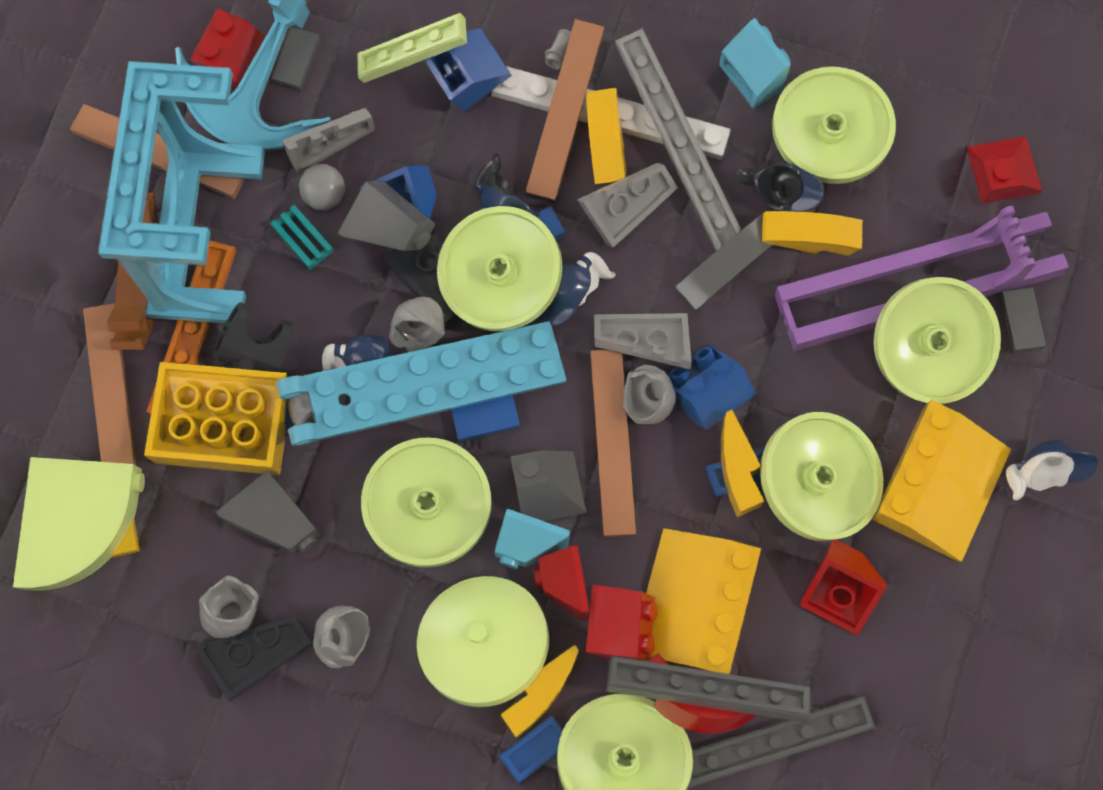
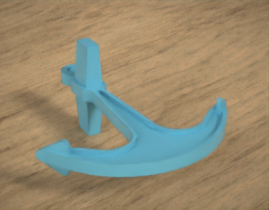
M305 0L268 1L273 8L275 21L237 89L230 95L228 105L185 102L198 123L216 138L227 144L263 146L265 151H273L285 148L282 140L331 121V118L327 117L302 120L281 127H272L265 124L259 112L261 97L287 29L291 26L302 29L310 13L306 7ZM175 48L177 65H190L181 48Z

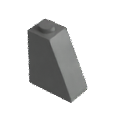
M366 181L338 233L342 237L402 251L421 250L431 238L430 233L435 223L384 181Z
M268 471L264 472L216 511L225 523L293 555H296L299 551L301 553L308 551L317 542L315 538L320 535Z

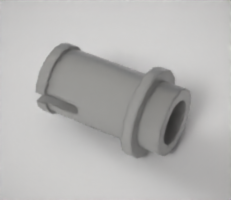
M565 29L559 30L551 49L545 52V63L549 67L561 69L571 35L570 31Z

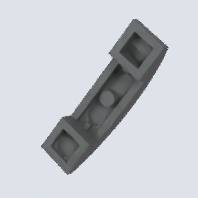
M763 214L737 233L675 287L694 311L773 246L772 244L762 243Z

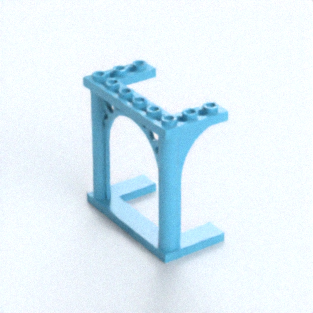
M132 61L128 63L99 255L102 258L118 260L148 300L146 315L149 318L225 323L234 307L239 302L245 303L246 300L244 291L185 287L188 264L206 265L210 231L205 227H193L201 175L262 179L265 156L263 146L226 144L212 141L195 132L187 125L175 103L228 105L233 76L230 68ZM157 130L166 146L169 162L160 223L149 224L142 222Z

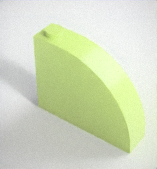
M30 457L13 587L32 591L57 589L81 581L101 568L111 558V554L119 546L132 520H134L139 492H143L145 485V476L141 473L142 469L134 464Z

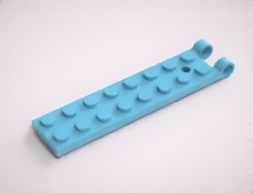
M550 321L309 375L291 376L278 380L276 385L280 399L293 398L304 394L309 396L315 423L300 424L288 429L291 445L299 446L564 384L567 380ZM342 394L348 395L350 397V404L347 406L341 405L338 397Z

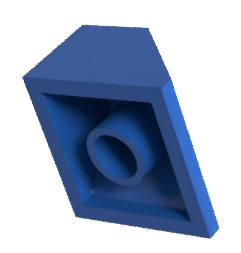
M405 166L373 180L384 181L426 217L431 218L437 194L428 166Z

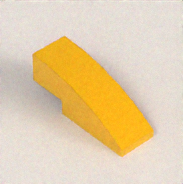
M611 88L586 92L595 184L619 181L627 177L617 89Z
M766 211L763 213L762 243L813 254L823 250L850 256L862 249V220L824 213Z
M729 410L723 419L721 463L727 493L738 518L760 508L764 500L752 478L753 475L758 473L761 465L733 410Z
M575 645L544 666L532 684L524 690L527 696L501 714V717L516 739L541 718L560 694L578 656L579 650Z

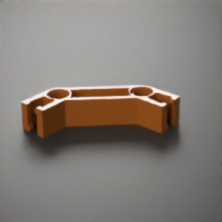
M147 193L142 223L158 224L154 193ZM119 262L115 307L107 320L108 330L110 332L116 331L114 338L110 341L111 350H143L153 328V318H149L146 315L148 300Z

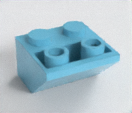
M755 18L722 50L719 63L753 110L783 92L791 66L788 54L776 46L767 27L761 26Z

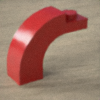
M659 653L648 659V662L668 665ZM656 699L654 708L672 723L698 733L709 734L731 731L756 717L755 714Z

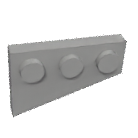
M363 108L282 140L290 163L298 175L374 131L375 127L372 116L366 108Z
M656 163L581 197L577 201L605 243L614 248L678 187L663 164Z
M687 313L594 315L595 347L691 370L692 360Z

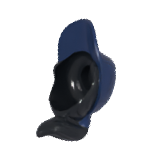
M495 153L492 159L479 171L474 183L475 190L481 196L482 209L497 206L515 207L527 211L538 218L540 212L531 209L523 200L516 197L509 183L499 174L501 158L498 153Z
M776 163L758 173L751 168L736 171V176L745 186H755L763 202L777 210L808 211L817 207L824 198V189L820 180L813 174L792 164Z

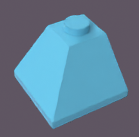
M507 509L495 548V556L500 558L499 563L506 567L517 569L518 566L526 568L537 563L539 557L567 548L570 531Z

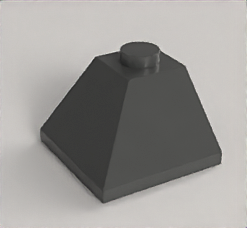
M541 450L510 456L521 514L544 522L586 514L573 451Z

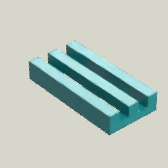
M293 205L289 208V212L282 213L280 219L277 221L273 220L270 224L305 266L311 270L334 251L300 210ZM294 217L324 249L321 253L292 221ZM285 224L315 256L312 260L307 257L282 228Z

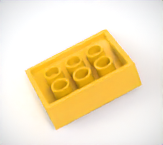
M160 362L144 456L155 464L260 474L268 471L270 475H280L285 445L286 399H280L276 382L287 378V374Z
M930 400L922 409L872 520L958 562H962L1011 449L961 413Z
M663 528L646 594L655 597L657 605V617L653 621L652 630L655 647L650 658L659 653L669 665L730 674L761 549L732 540Z

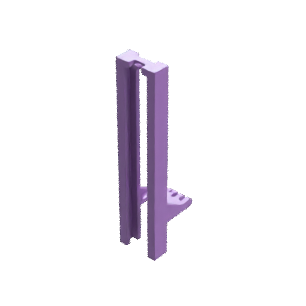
M1008 206L1002 209L997 217L972 233L778 286L774 296L780 314L783 313L784 324L788 327L787 334L793 351L875 329L878 317L885 304L796 328L788 303L1004 243L1011 261L1005 270L963 281L976 288L985 297L1062 276L1069 268L1064 253L1035 261L1034 258L1028 259V256L1031 254L1029 246H1023L1027 242L1026 236L1044 232L1047 228H1051L1052 223L1048 213L1043 212L1022 219L1012 218L1015 210L1013 206Z

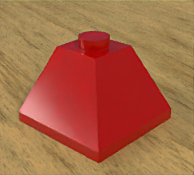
M1026 136L967 147V153L982 204L1035 195L1042 192Z
M832 540L799 606L858 636L885 592L887 584L862 552L838 540Z
M578 545L539 557V567L533 568L536 587L543 586V592L546 597L579 620H588L589 606Z

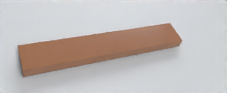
M577 19L574 21L527 185L526 194L556 202L604 33V26Z
M83 104L70 130L77 136L115 151L120 118ZM156 133L151 166L167 172L169 162L167 149L160 135ZM201 175L199 185L235 200L246 178Z
M115 304L84 308L83 314L101 462L136 465L122 350H111L110 341L114 338L116 331L110 332L107 324Z
M611 350L590 351L603 537L636 536L627 412L622 406L623 390L625 388L622 353Z

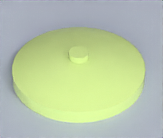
M822 67L798 76L783 90L773 114L772 130L775 144L788 164L795 165L813 174L820 182L841 184L861 179L879 167L893 144L896 120L890 100L873 80L851 69Z
M508 206L482 209L463 219L446 238L441 248L437 265L438 284L447 305L468 324L488 331H509L535 320L553 301L562 277L561 252L550 230L531 213Z
M947 277L919 279L898 290L883 307L874 332L875 356L886 380L903 395L928 403L930 400L939 404L950 403L976 391L993 371L1001 345L999 322L989 301L973 286Z
M812 412L800 415L780 426L770 437L764 449L760 476L765 498L775 516L794 533L815 541L838 540L860 531L875 515L883 493L881 462L869 438L849 420L826 412Z
M438 438L411 439L389 449L370 469L362 489V517L373 541L391 558L415 567L441 566L465 555L482 537L491 513L489 483L478 461L462 447Z
M493 576L466 579L442 592L425 612L417 636L419 662L430 683L446 698L472 707L498 705L521 694L539 675L549 648L548 625L535 598L517 583Z
M613 694L597 698L581 707L570 718L563 729L557 752V769L564 790H687L693 768L692 749L684 728L672 723L654 708L655 702L648 698L627 694Z

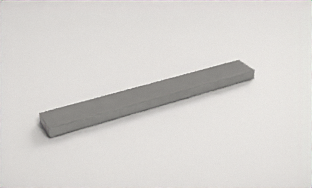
M643 28L616 40L615 45L697 214L717 251L739 233L741 228Z

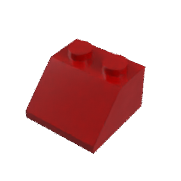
M217 9L194 51L191 61L194 66L230 68L233 74L231 89L236 90L266 36L245 19Z
M592 585L586 652L610 660L611 656L648 661L655 647V640L652 635L653 621L657 617L655 597L641 591Z

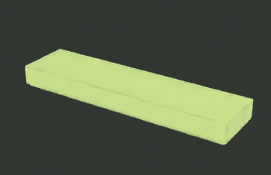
M458 13L357 53L358 78L365 83L466 44L465 17Z

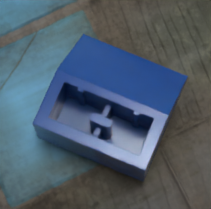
M481 28L466 31V44L425 59L449 100L464 112L512 76Z
M711 344L698 350L691 357V370L677 366L668 374L675 390L676 402L688 417L704 430H708L723 419L727 411L735 410L756 394L743 366Z

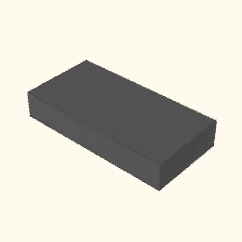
M291 27L271 78L274 84L299 91L302 90L321 40L320 35Z
M1024 288L1003 291L1000 297L1012 353L1044 349L1046 344L1034 289Z

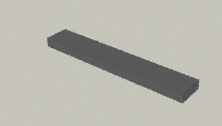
M611 656L609 661L606 690L608 692L807 722L810 718V687L616 656Z
M865 696L812 712L807 722L786 720L692 750L693 768L687 788L876 728Z

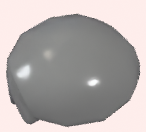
M315 164L306 169L299 180V192L302 200L315 210H329L337 206L345 194L344 179L340 172L328 164Z

